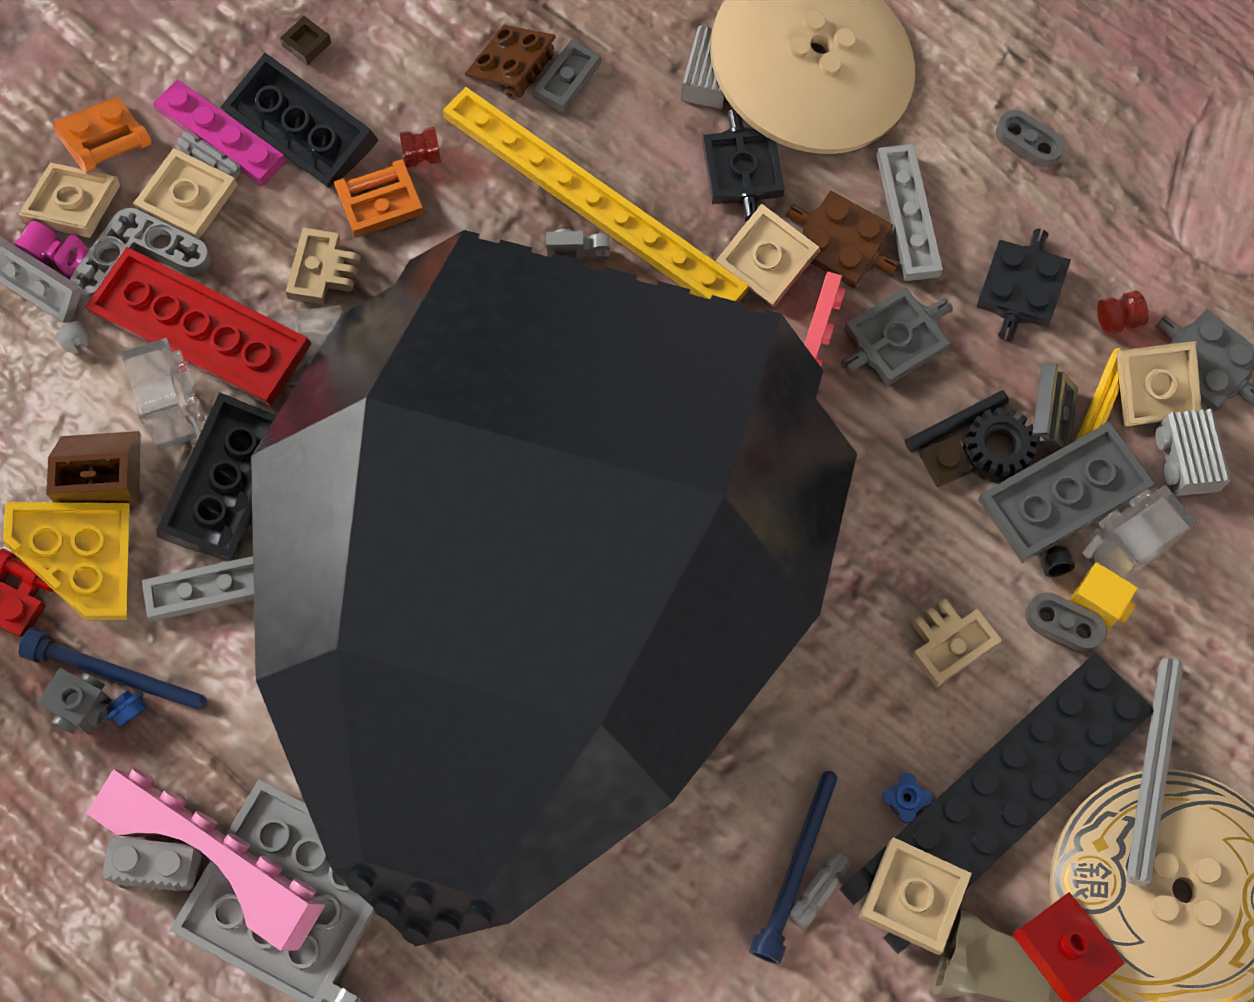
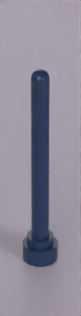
M30 627L20 642L19 657L37 663L40 660L47 661L52 659L196 710H202L207 706V698L203 694L55 643V639L51 638L46 631Z
M825 771L821 775L766 929H761L759 935H754L749 953L766 962L780 965L787 947L783 945L785 937L782 934L837 783V776L832 771Z

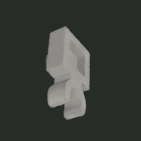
M571 229L546 232L547 256L551 257L555 253L584 261V257H591L597 260L609 259V234L597 233L591 236H583V231H573Z

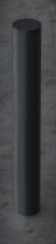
M1001 390L905 439V445L913 453L966 426L978 416L982 417L984 411L990 409L993 412L996 408H1001L1008 404L1009 398L1005 391Z

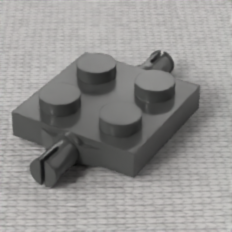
M905 287L846 322L844 330L855 343L858 351L841 360L843 369L846 368L845 371L850 374L867 363L875 369L887 386L891 385L948 350L950 342L940 331L937 320L953 311L952 304L948 303L949 300L947 298H943L927 308L918 302Z
M1208 309L1193 323L1185 326L1183 329L1168 318L1166 314L1158 321L1155 328H1158L1172 340L1170 344L1196 341L1201 402L1215 412L1226 399L1235 396L1237 393L1254 406V386L1248 382L1254 370V346Z

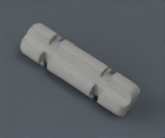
M185 131L178 138L179 149L187 155H194V158L235 179L240 176L242 170L238 162L230 157L225 158L226 154L205 140L199 141L200 137L191 131Z
M834 851L825 862V869L821 868L801 895L802 901L798 900L793 906L789 917L799 926L808 927L816 916L815 910L822 908L839 884L838 878H843L850 869L851 861L842 853Z

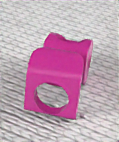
M31 221L14 244L45 265L51 260L69 280H71L73 272L89 251L77 236L70 235L62 243L54 231L36 221ZM74 248H77V254L71 253L70 251Z

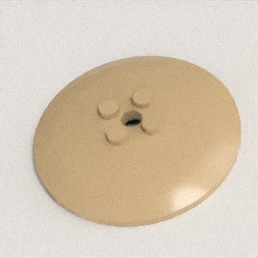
M724 0L712 27L710 38L711 63L716 80L727 101L744 121L767 138L792 149L818 154H836L863 148L877 141L891 130L906 110L911 99L915 82L913 50L904 27L883 0ZM818 43L822 45L826 53L820 54L815 52L811 44Z

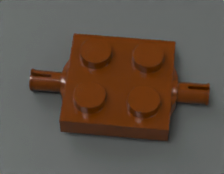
M831 190L820 207L812 213L803 210L794 203L786 213V218L804 226L802 234L820 248V252L812 260L811 264L825 272L828 271L842 275L841 281L856 288L863 275L874 266L890 274L892 277L900 266V262L882 253L883 244L892 232L893 224Z

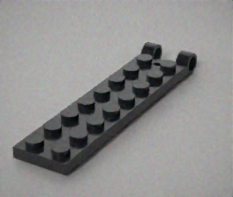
M1095 652L895 838L972 873L966 888L968 889L1151 715L1154 710ZM887 845L839 889L853 906L870 891ZM890 932L883 937L897 954L902 952L911 943Z

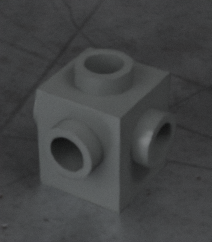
M59 668L37 701V704L55 716L51 723L72 735L76 729L90 735L95 727H100L106 720V716L110 712L109 704L112 702V699L102 691L105 684L93 676L83 673L78 678Z

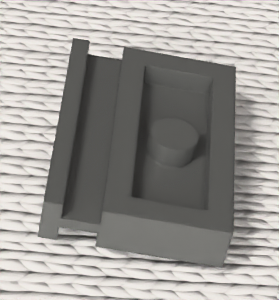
M1057 363L1042 365L1033 426V435L1038 436L1040 442L1052 454L1069 445L1072 441L1078 387L1064 371H1058L1059 366Z

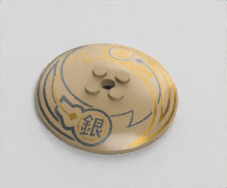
M1168 769L1152 880L1148 886L1141 887L1130 884L1126 876L1143 771L1116 778L1089 795L1075 809L1059 835L1051 861L1049 881L1051 905L1070 892L1125 962L1124 965L1100 983L1097 988L1115 1002H1254V804L1239 792L1210 777L1189 771ZM1176 879L1187 882L1191 887L1192 897L1188 903L1181 902L1174 896L1172 885Z

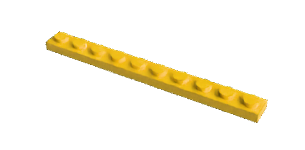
M465 87L443 109L444 119L599 229L609 234V236L678 285L691 289V294L711 299V296L714 295L740 302L748 293L749 285L469 88Z

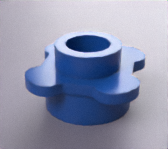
M128 690L109 704L112 712L106 716V719H114L119 727L127 724L147 708L140 699L144 696L143 693L138 692L132 695Z
M910 773L901 774L898 783L893 788L886 789L882 795L883 802L890 806L893 812L899 815V819L905 823H911L916 818V813L922 807H928L932 803L931 793L928 790H923L916 783L915 776ZM905 794H909L911 796L910 801L904 800L903 797Z

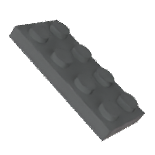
M1108 422L980 494L978 501L1020 561L1024 563L1148 492L1155 483L1111 423Z

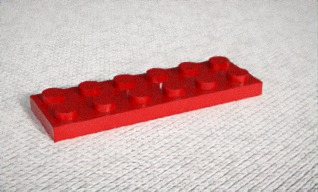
M128 247L125 248L85 305V308L91 314L269 406L273 404L312 344L308 337Z

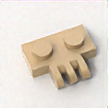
M302 228L285 291L287 298L324 305L328 289L352 291L354 281L351 279L356 278L358 271L354 266L359 265L361 256L355 252L338 250L341 242L339 233Z
M943 599L937 603L939 611L944 616L943 619L931 607L924 612L926 619L932 625L931 627L928 626L921 616L912 620L914 628L926 642L925 645L914 651L912 657L936 688L1001 643L1002 639L978 608L961 619L946 599Z

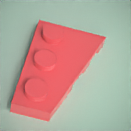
M828 271L804 344L821 368L824 360L818 359L817 356L821 344L828 346L835 324L829 323L832 309L840 310L846 288L840 287L842 275Z

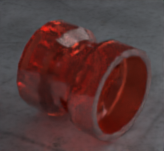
M435 127L424 128L421 134H414L411 131L399 132L406 168L417 167L423 161H427L429 164L441 163Z
M1137 290L1123 293L1119 299L1109 297L1099 300L1097 303L1098 321L1102 330L1107 335L1120 333L1124 327L1128 326L1132 329L1141 327L1148 322L1147 303L1144 296Z

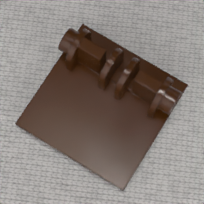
M503 25L495 33L493 39L481 54L476 57L465 75L503 84L506 87L504 93L509 99L521 98L529 87V82H534L536 75H539L547 62L552 59L554 50L552 42L556 36L554 34Z

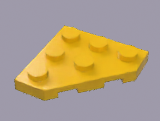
M5 502L3 540L5 545L83 619L127 620L129 503Z

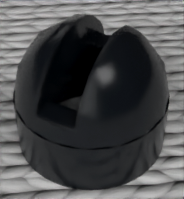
M1054 545L1041 554V566L1047 577L1063 576L1075 568L1073 557L1064 546Z

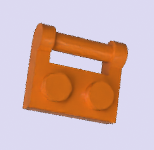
M118 96L53 122L55 134L83 172L95 169L97 163L133 148L143 149L151 145V138L143 125H139Z
M403 159L392 162L391 167L352 180L345 181L343 178L334 181L336 192L355 238L424 215L423 207ZM398 180L397 183L351 197L353 194Z

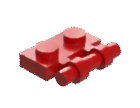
M4 548L0 550V628L22 639L25 632L34 626L46 607L42 601L34 598L39 588L52 592L53 589L24 562L18 560L13 552ZM9 573L22 579L18 589L4 583Z

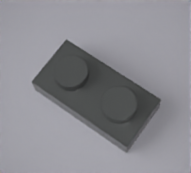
M570 40L534 88V99L564 114L601 64V55Z

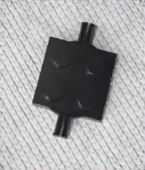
M731 109L727 112L730 129L722 133L703 135L702 145L712 204L742 203L744 219L747 222L758 209L757 201L781 198L784 196L785 188L776 142L755 129L744 127L742 117L737 112L734 114V109Z
M1035 229L1029 246H1021L1004 240H999L977 308L995 312L1004 318L998 333L999 338L1004 340L1008 328L1010 329L1006 341L1014 339L1018 323H1033L1049 328L1071 259L1050 254L1043 250L1049 233L1043 230L1040 241H1038L1041 229Z

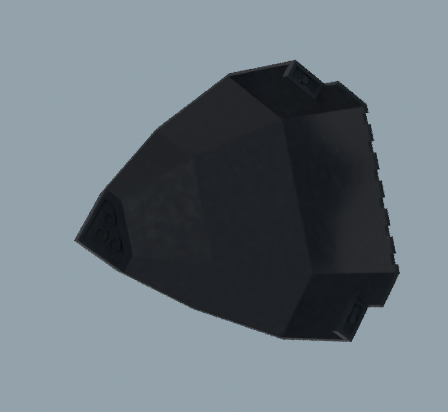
M463 230L409 260L394 286L341 314L251 455L256 683L332 871L346 883L350 890L359 894L370 904L377 915L386 919L402 934L407 942L415 947L511 923L671 804L819 617L857 453L816 399L823 369L782 313L765 309L764 313L743 308L744 303L714 295L711 296V299L690 294L691 289L658 281L657 285L637 280V275L608 267L604 271L584 266L585 261L555 253L551 257L533 253L532 247L502 239L499 243L480 239L479 233Z

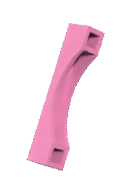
M133 768L131 772L113 769L86 814L119 836L140 838L166 835L180 839L197 848L219 867L231 883L241 904L246 926L280 951L300 949L325 907L323 902L314 897L316 890L312 886L296 878L291 881L280 874L283 870L280 864L265 856L257 858L248 852L250 848L249 843L234 834L228 833L225 836L215 828L218 823L213 818L199 811L193 814L184 807L186 804L185 799L172 791L164 789L161 792L153 786L155 779L147 773Z

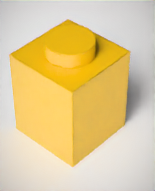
M1096 562L1085 574L1069 601L1097 613L1105 622L1106 630H1109L1117 621L1125 623L1136 606V603L1131 601L1138 587Z

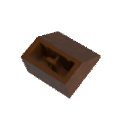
M140 432L61 436L48 456L46 490L48 497L53 502L129 503L130 506H139Z

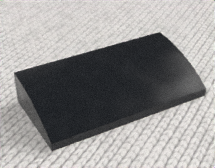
M267 53L260 57L221 105L222 110L280 151L327 188L332 186L334 181L340 180L349 173L379 141L370 128Z
M219 392L156 529L157 538L203 554L232 561L252 515L251 455L277 415Z

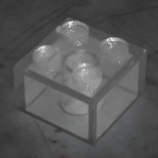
M164 338L121 351L140 421L158 449L161 450L199 438L202 431L200 422L206 421L201 402L199 399H196L193 388H196L193 373L190 367L186 365L181 350L174 351L168 339Z
M1166 485L1154 493L1149 489L1144 490L1129 502L1131 506L1122 513L1117 509L1100 521V527L1088 536L1091 543L1082 552L1092 565L1097 562L1127 580L1169 551L1195 525L1196 521Z

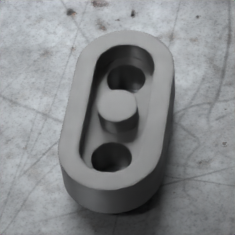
M1019 110L1008 111L999 119L996 127V137L1001 144L1037 167L1048 168L1059 161L1064 150V142L1059 134ZM1009 131H1014V132H1016L1018 135H1014V134L1010 133ZM1038 150H1043V151H1045L1047 154H1044V153H1042V152H1040V151H1038Z
M1041 593L1037 595L1026 609L1027 623L1035 632L1079 652L1092 651L1102 643L1106 636L1105 622L1097 613L1054 593ZM1039 611L1048 612L1051 616V621L1041 619ZM1076 628L1085 629L1088 638L1079 637Z

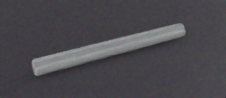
M1163 658L1159 665L1153 702L1154 711L1151 715L1126 876L1130 884L1141 887L1148 886L1152 880L1183 671L1182 662L1171 658Z

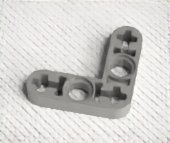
M124 208L118 211L73 272L71 281L82 287L79 299L88 303L126 247L148 255L190 276H198L208 270L211 264V256L206 245L201 240L138 209ZM136 222L138 226L136 229L128 228L127 231L125 230L124 226L126 224L132 226ZM160 235L171 237L170 244L165 248L157 249L152 246L153 240ZM180 246L183 252L190 256H194L198 252L200 258L198 260L191 258L188 262L185 255L179 251ZM110 248L120 250L116 260L112 262L101 260L104 251ZM95 266H97V267L99 268V270H98L97 272H96V270H95V268H94ZM95 280L97 283L94 287L88 285L84 288L83 286L85 281L91 283Z

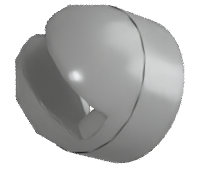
M73 321L63 326L55 334V338L60 346L70 353H79L76 347L82 344L87 348L90 342V335L81 321Z

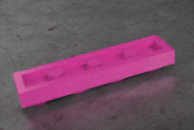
M178 79L153 102L157 112L182 130L191 131L199 136V141L205 140L226 154L225 158L230 157L238 162L242 172L262 187L286 163L284 154Z

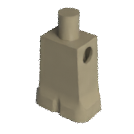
M958 909L943 953H941L938 960L932 995L945 998L965 995L989 1002H1048V999L1063 1002L1014 937L996 931L984 924L976 915L963 909Z

